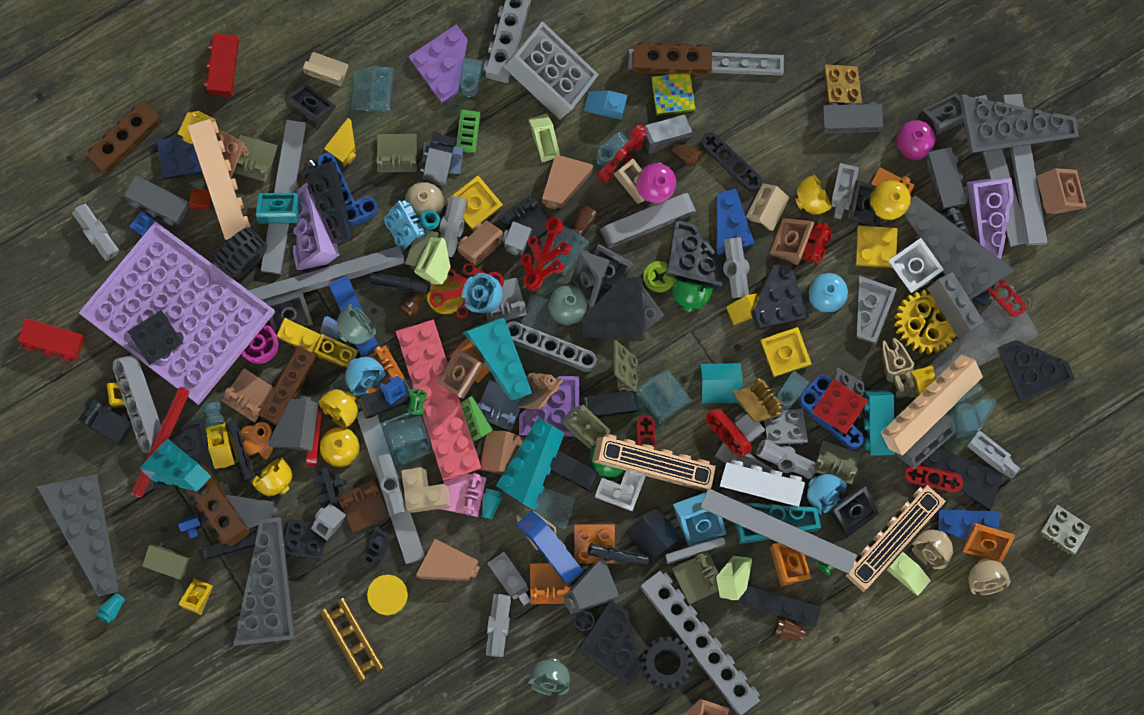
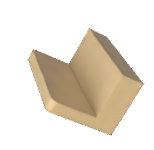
M313 52L309 62L305 61L303 70L306 75L341 87L349 66L346 63Z
M762 184L746 218L749 221L761 223L768 230L773 231L789 200V196L777 186Z

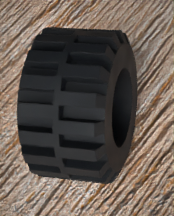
M250 227L242 229L221 247L216 255L215 263L233 280L247 274L262 259L266 252L267 244Z
M660 637L652 641L644 650L641 658V671L644 674V678L652 686L658 687V689L669 690L679 687V685L686 681L692 670L693 659L691 658L690 650L677 638ZM668 651L677 657L679 665L675 673L663 675L656 670L655 658L661 652Z

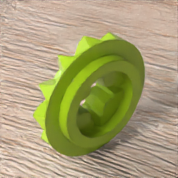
M653 262L644 271L643 279L646 287L653 292L662 293L669 290L674 283L675 278L666 276V262ZM655 272L659 275L664 274L663 282L660 280L654 281L656 278Z

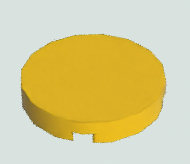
M446 280L443 284H431L430 291L426 294L427 302L437 313L453 314L462 305L465 298L462 296L445 301L441 307H434L429 301L430 294L436 290L445 293L464 286L454 281L448 282ZM438 296L433 299L436 303L441 302V298Z
M382 575L374 579L370 584L367 597L374 611L388 616L396 614L403 609L407 602L408 593L405 584L398 577Z

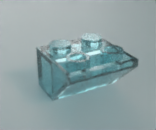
M373 66L356 70L351 109L391 112L394 81L393 68Z
M563 226V231L556 235L550 252L558 247L561 242H567L571 245V252L568 255L560 254L547 263V265L550 266L554 260L561 261L564 264V269L559 274L566 278L575 267L579 253L581 251L586 252L589 249L590 242L574 230ZM545 241L540 246L541 251L543 249Z
M669 370L658 374L637 389V395L660 425L692 402V399Z
M989 398L977 401L978 403L970 406V403L959 405L951 415V418L955 421L956 438L977 434L983 428L996 406V400L990 401Z
M406 413L380 423L396 467L434 453L420 415Z

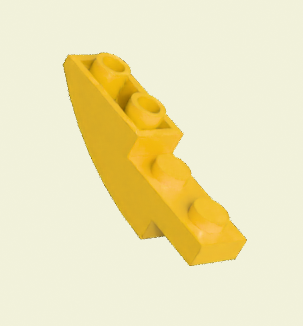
M286 318L283 319L277 332L279 339L292 344L293 347L298 348V346H301L321 359L346 368L358 353V350L324 334H318Z

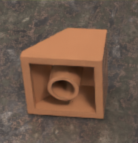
M1055 168L1037 176V185L1041 192L1042 205L1046 213L1059 214L1087 207L1077 170Z
M487 220L483 224L479 223L472 230L474 233L469 237L465 236L458 243V252L469 263H472L475 268L503 242V232Z

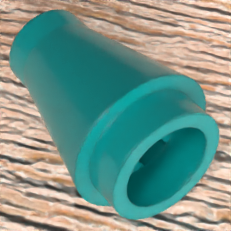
M428 210L422 213L420 222L424 229L433 231L439 225L440 217L435 211Z
M491 489L485 490V493H483L481 517L494 518V514L502 499L501 492Z
M115 593L98 608L96 615L102 621L109 624L115 620L125 599L118 593Z

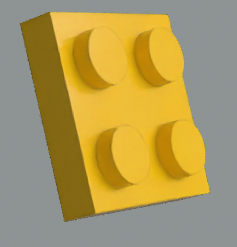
M476 176L452 195L467 200L463 220L471 230L503 207V204L479 176Z
M858 226L856 266L893 268L889 260L896 256L897 228Z
M798 327L760 340L773 378L811 366V361Z

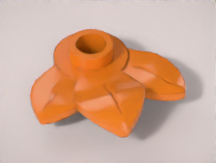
M259 422L255 426L247 425L243 427L240 433L244 440L243 443L247 456H252L259 452L264 459H268L273 451V447L268 446L272 436L271 426L266 422ZM261 428L264 430V434L262 436L259 434V430Z

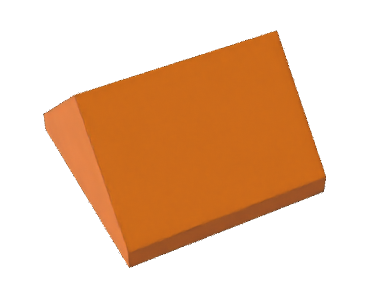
M971 522L963 552L1002 563L1015 535Z
M780 543L772 544L770 551L781 587L811 578L803 553Z

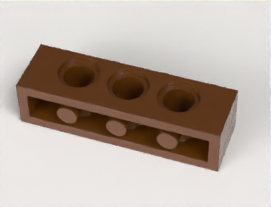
M640 42L638 45L634 44L633 73L711 75L712 47H708L706 44H698L696 46H688V44L684 43L677 44L676 46H669L667 43L649 45V43ZM654 54L658 57V59L652 61L648 58V56ZM669 55H675L677 57V60L670 61L667 57ZM692 55L695 56L697 60L691 62L687 59V57Z
M144 101L134 105L127 117H122L112 131H107L98 144H94L89 148L88 159L105 176L162 123L160 116ZM137 120H141V121H142V124H141L140 126H138V127H134V126H133V123H134L135 121H137ZM121 134H128L125 140H118ZM106 148H114L112 153H104Z
M298 346L259 415L262 420L275 427L277 426L290 399L297 398L318 360L316 354Z
M201 465L211 477L198 491L185 490L190 496L193 495L197 500L195 505L201 512H205L207 515L205 519L211 528L215 527L218 534L216 536L219 541L232 547L251 533V531L210 470ZM207 486V493L202 495V489ZM218 502L217 510L212 511L213 504ZM229 518V524L223 528V521Z

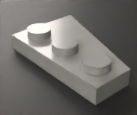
M859 276L857 338L873 344L877 343L895 297L896 288Z

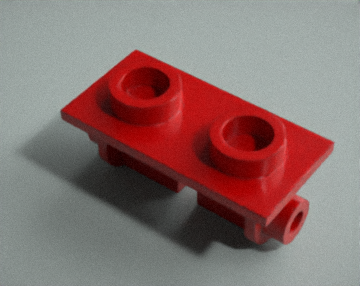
M817 223L816 226H813L809 239L815 241V243L807 242L802 254L805 261L810 262L812 259L817 266L820 260L824 258L826 244L832 237V230L827 223L824 225Z

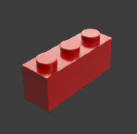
M214 33L213 40L210 39L209 51H212L211 58L207 59L209 76L205 77L204 88H207L209 95L233 96L239 49L237 35Z
M27 318L24 320L18 338L22 348L34 351L35 348L41 350V353L46 356L52 357L53 354L61 356L60 359L67 362L79 360L86 340L81 334Z

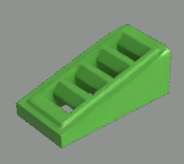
M461 110L456 147H463V152H476L480 112ZM464 119H474L475 121H467ZM463 126L474 127V130L463 128ZM462 134L473 135V138L463 137ZM461 141L471 142L472 146L462 145Z
M472 396L461 402L473 442L492 431L491 426Z

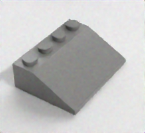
M543 21L503 65L513 77L559 120L574 108L599 75Z

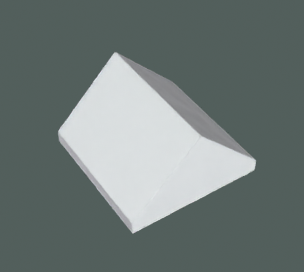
M921 238L889 260V263L911 293L929 284L944 271Z

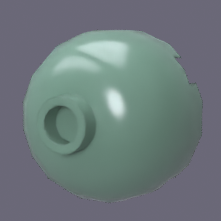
M563 285L554 290L548 302V309L553 320L566 326L580 322L585 316L588 307L584 292L573 285Z
M349 304L339 314L337 319L338 335L345 342L348 340L353 344L365 343L376 334L375 328L371 330L368 325L371 321L359 308L355 307L352 309V304Z
M548 658V660L540 661L533 667L528 683H531V688L539 693L551 695V691L558 692V695H563L569 690L570 675L568 669L558 659Z

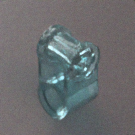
M464 57L460 79L463 95L473 97L477 94L484 60Z
M622 131L616 133L598 149L596 160L600 166L605 167L615 158L618 150L629 142Z
M795 371L791 373L776 396L783 404V410L789 409L810 383ZM787 396L788 400L783 402L782 399Z

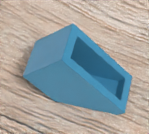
M612 91L588 92L584 111L622 120L627 95Z

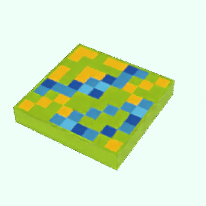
M670 74L651 77L657 116L695 111L690 75Z

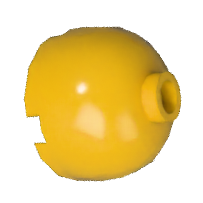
M815 175L806 178L799 184L797 188L798 198L795 200L800 209L804 208L812 215H819L830 210L832 206L825 190L821 188V183Z
M896 180L881 182L873 189L870 196L871 207L873 206L875 214L885 220H894L901 217L907 212L911 203L908 188Z
M331 390L318 401L323 412L326 415L329 413L334 418L331 421L339 427L347 428L356 419L358 407L355 403L356 397L349 391Z
M335 427L329 429L323 435L319 449L322 458L333 467L343 468L351 465L356 457H358L360 445L357 436L351 430L344 427Z
M281 457L280 460L276 459L261 471V477L258 478L256 475L251 482L256 490L263 495L274 496L279 493L281 496L289 490L288 484L292 479L291 468Z

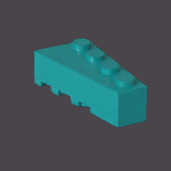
M500 318L463 332L509 400H515L532 393L505 318Z
M538 417L496 486L536 511L538 496L544 490L542 485L546 475H549L551 471L550 464L557 455L564 432Z
M742 503L807 533L819 531L821 528L817 508ZM736 524L739 544L769 539Z

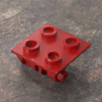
M833 379L812 413L847 434L868 400Z

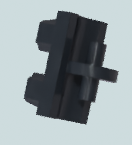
M327 467L322 468V472L312 476L315 487L326 484L327 491L317 494L320 505H338L334 489L337 488L338 495L343 494L342 486L347 485V480H340L339 474L333 475L335 482L332 483Z
M377 526L365 547L363 560L370 565H373L375 562L380 564L394 536L389 535L386 531H381Z

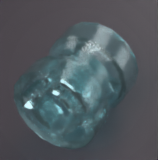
M212 402L201 406L202 413L206 417L204 419L206 427L225 422L224 416L220 414L222 409L220 402Z

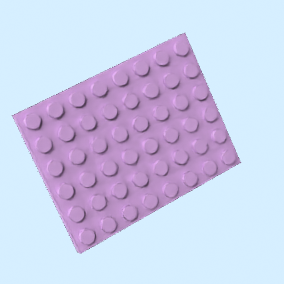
M154 222L79 312L81 316L132 355H135L177 389L179 387L187 388L190 391L188 397L198 405L275 313L274 309L157 222ZM162 310L183 344L149 365L127 331Z

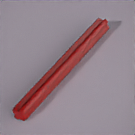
M178 388L146 461L166 439H169L189 396L190 391L187 388ZM142 470L132 489V494L140 498L143 497L150 478Z

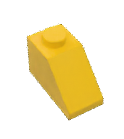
M200 111L188 112L178 134L183 136L182 140L193 144L188 125L209 118L214 122L216 119Z
M347 118L324 148L325 153L332 154L336 162L343 167L347 163L351 164L356 157L352 122L349 118Z
M226 423L206 428L209 452L215 469L234 465L231 443L225 426Z

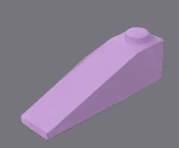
M1000 178L967 182L968 198L977 242L1001 259L1006 238L1007 222H1009L1010 207L1014 198L1012 179Z
M308 183L295 191L299 195V223L294 228L297 241L296 245L293 246L297 270L327 265L339 256L337 243L333 244L323 223V215L317 210L315 206L317 202L307 188L309 186Z

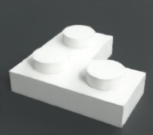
M626 471L621 485L602 478L595 498L633 511L645 476Z

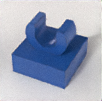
M141 211L129 227L143 237L154 222L157 221Z
M389 377L387 385L380 384L385 399L389 404H393L406 394L404 382L400 377L395 379Z
M198 514L178 521L181 532L187 530L190 538L198 536L196 526L200 525Z

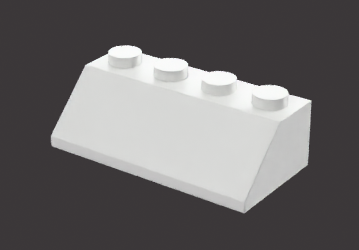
M736 460L726 463L720 484L721 487L799 507L805 482L801 481L802 477L790 475V478L782 477L783 472L771 470L770 473L763 472V467L751 465V468L744 467L743 462Z

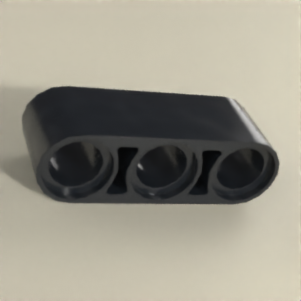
M403 380L406 394L393 404H389L386 401L382 389L359 398L358 403L365 418L369 419L410 403L411 397L409 393L411 389H414L411 380Z
M634 391L587 396L579 399L580 405H584L597 418L639 412L637 392Z
M560 451L557 452L556 457L552 459L550 464L551 473L587 491L591 490L599 475V472Z

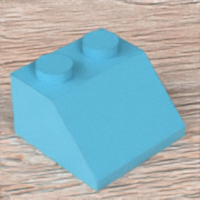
M706 492L673 504L688 547L726 534L722 517L700 508Z

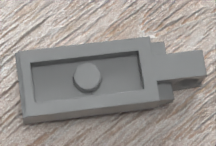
M840 163L831 200V206L836 207L833 218L841 219L844 209L849 210L859 167Z
M978 431L967 445V447L996 470L1004 473V475L1011 479L1020 469L1012 462L1011 455L981 431Z
M505 552L488 562L489 567L513 600L519 598L523 606L531 602L525 593L529 590L527 584Z

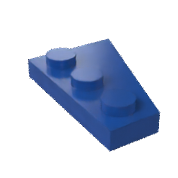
M736 188L717 194V256L726 253L725 239L741 237L742 248L754 245V240Z
M938 510V531H943L959 539L966 540L971 522L999 530V512Z

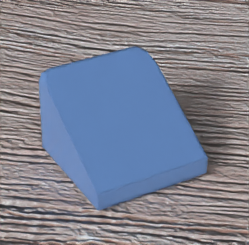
M325 316L320 330L321 334L338 341L340 337L338 335L337 321Z

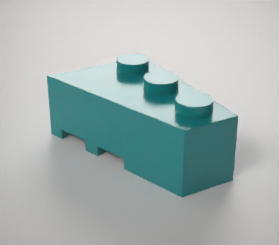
M864 390V398L868 400L864 406L866 416L864 418V430L867 432V438L864 439L865 450H868L870 455H895L894 451L889 450L881 434L894 420V395L889 390Z
M166 439L140 467L154 482L161 481L167 485L174 484L180 488L198 491L211 477L196 461L169 439Z

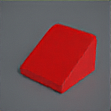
M192 189L189 201L190 209L210 210L211 195L209 190Z

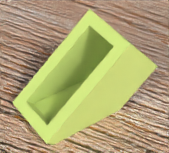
M548 114L530 118L529 123L542 163L554 159L555 154L560 155L553 124Z
M431 237L414 272L431 284H443L450 269L446 242L443 238Z
M903 552L899 554L887 569L889 573L917 596L931 581L920 566Z
M733 556L717 575L716 579L720 598L739 600L746 591L752 564L751 558Z

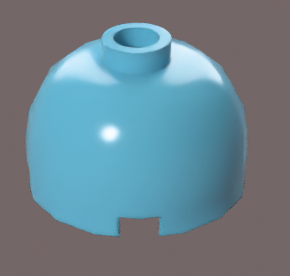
M477 273V275L470 277L466 281L462 297L465 298V306L470 311L486 314L494 311L500 305L503 291L497 279L488 274Z
M821 274L809 286V300L814 308L821 312H835L842 308L847 300V285L836 274Z
M370 357L353 359L346 369L345 383L355 396L367 395L369 393L367 390L374 385L376 389L385 377L384 368L379 362Z
M824 474L819 477L815 476L808 484L810 487L807 492V498L813 508H817L819 514H821V511L826 513L840 501L838 496L841 492L845 493L847 485L835 475Z

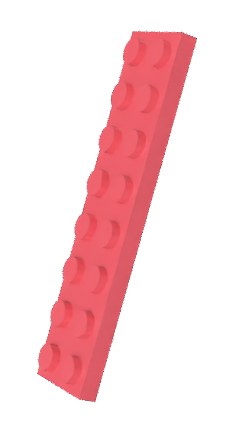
M434 320L396 331L414 389H422L427 392V398L423 404L425 409L422 416L443 482L482 470L459 397L437 383L448 363Z

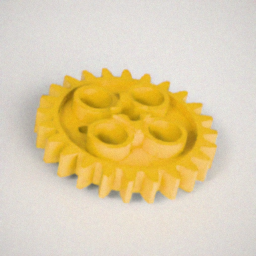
M925 290L921 292V295L915 292L913 297L908 295L907 301L903 300L901 302L902 306L897 308L899 313L894 316L899 321H896L894 326L900 327L896 333H902L903 336L900 338V341L906 339V347L911 344L913 345L912 351L919 348L920 354L926 349L929 355L932 353V350L938 353L940 348L944 350L947 347L946 344L950 345L953 342L951 338L954 339L956 334L930 293L927 295ZM918 306H922L925 309V313H921L918 310ZM933 307L934 311L927 322L928 326L924 329L922 337H919V333L926 323L925 319L929 316ZM936 315H940L943 322H939L936 319ZM910 323L916 324L917 330L912 329ZM928 332H932L935 335V339H931L928 336Z

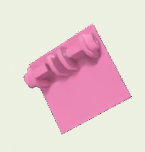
M473 473L472 475L466 474L444 481V485L449 488L451 507L439 509L478 517L486 478Z

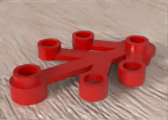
M637 125L629 135L632 139L618 150L611 162L600 170L597 177L602 182L608 183L614 177L612 172L620 161L626 164L633 159L634 156L630 153L632 147L636 151L642 148L645 144L642 140L647 136L646 126Z
M551 217L546 222L545 227L549 234L542 251L540 249L541 240L538 237L532 236L528 240V245L532 248L537 262L535 269L532 266L534 258L531 255L524 254L521 258V263L527 272L524 277V283L529 290H537L542 285L543 279L553 272L561 273L564 269V264L559 260H554L549 267L543 270L544 265L560 254L568 255L571 252V245L567 242H561L558 247L550 252L556 235L560 234L564 228L562 221L556 217Z
M467 263L463 267V272L467 276H475L477 273L487 274L475 268L472 263ZM468 266L472 267L473 271L470 273L466 272L465 268ZM449 269L448 272H452L454 277L446 278V281H454L462 286L468 280L457 274L453 269ZM490 272L488 275L497 279L501 287H503V276L498 272ZM463 287L445 293L439 290L433 291L430 294L429 301L432 306L441 307L445 301L461 297ZM437 296L441 298V302L436 303L433 300ZM465 299L456 312L457 317L460 319H465L468 316ZM464 309L466 314L464 316L460 315L459 310Z

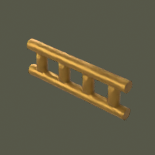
M342 598L337 601L338 609L329 613L325 608L319 613L359 682L367 679L364 672L373 667L379 672L384 669V666L345 599ZM344 614L350 625L339 631L333 620ZM355 632L360 642L349 648L344 637ZM364 649L370 660L359 666L354 655Z

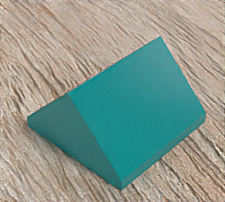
M259 193L256 210L258 223H299L298 193Z
M701 364L702 404L739 403L732 392L742 389L741 364Z

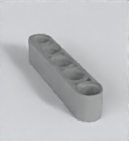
M685 193L602 227L600 231L607 247L612 248L672 224L675 220L689 217L696 210L689 194Z
M509 322L507 324L509 330L515 328L519 331L517 336H511L515 345L584 372H590L596 366V355L587 349L518 322ZM535 336L537 342L530 344L526 340L527 337ZM553 343L556 348L553 351H548L545 345ZM566 350H571L574 352V356L566 358L563 353ZM589 357L593 360V363L588 366L584 365L582 359Z
M129 355L115 359L113 361V371L138 444L144 453H148L161 428V424L139 360L135 355Z

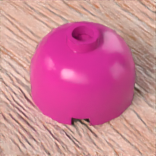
M912 120L905 123L898 131L896 137L897 149L900 150L905 158L910 160L924 159L928 152L933 150L935 145V133L932 127L920 120Z
M653 163L644 167L639 172L636 188L644 200L652 203H661L673 195L676 188V177L668 166Z
M264 325L241 354L252 363H266L278 351V337L270 326Z

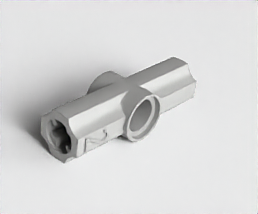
M454 196L449 198L446 214L441 220L439 230L441 233L440 238L445 239L448 257L453 258L458 238L461 237L464 229L463 217L467 204L466 199Z
M86 203L76 207L72 212L73 216L83 228L82 231L91 244L95 245L103 259L107 261L117 256L120 252L109 237V233L99 219H96Z
M741 237L725 239L724 245L727 261L724 263L723 270L726 276L729 277L732 298L744 297L749 295L746 275L749 272L750 266L748 261L744 259Z
M762 440L759 444L756 455L778 465L780 471L785 473L794 472L807 479H811L815 475L814 468L816 463L796 454L792 447H780L767 440Z
M384 454L374 458L389 516L394 517L407 513L391 455ZM386 482H395V488L387 490L384 487Z
M493 595L491 616L489 615L487 634H489L486 647L487 656L503 657L505 639L509 628L510 618H508L511 596Z

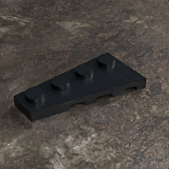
M328 162L301 171L302 177L306 178L309 185L307 188L310 194H313L317 202L315 206L323 215V223L332 243L336 244L353 239L336 163Z
M939 448L921 463L923 466L961 475L963 478L961 491L972 500L980 503L988 511L991 510L1004 473ZM953 477L952 480H946L949 483H951L953 487H955L956 485H960V483L957 482V478Z

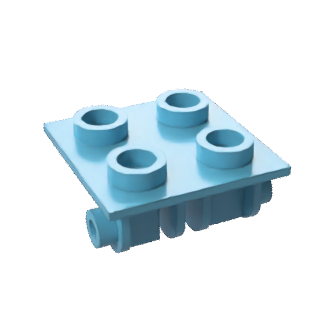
M398 201L384 217L386 227L392 233L395 243L400 246L402 252L406 250L416 237L421 238L425 235V229L418 222L419 219H412L416 214L410 203L406 201Z

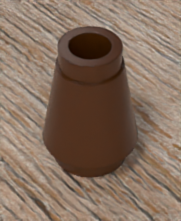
M676 143L672 149V154L689 166L693 165L696 167L702 157V152L698 148Z
M584 205L583 209L580 208L572 230L582 236L597 219L598 213Z
M420 292L412 293L400 303L398 310L403 316L410 319L417 314L426 298V294Z
M778 619L773 634L782 639L802 641L805 629L786 619Z

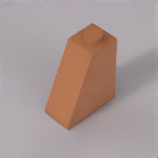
M555 154L542 203L551 209L562 208L592 174L593 165Z
M435 539L416 576L420 579L470 581L471 577H476L480 567L477 566L478 560Z

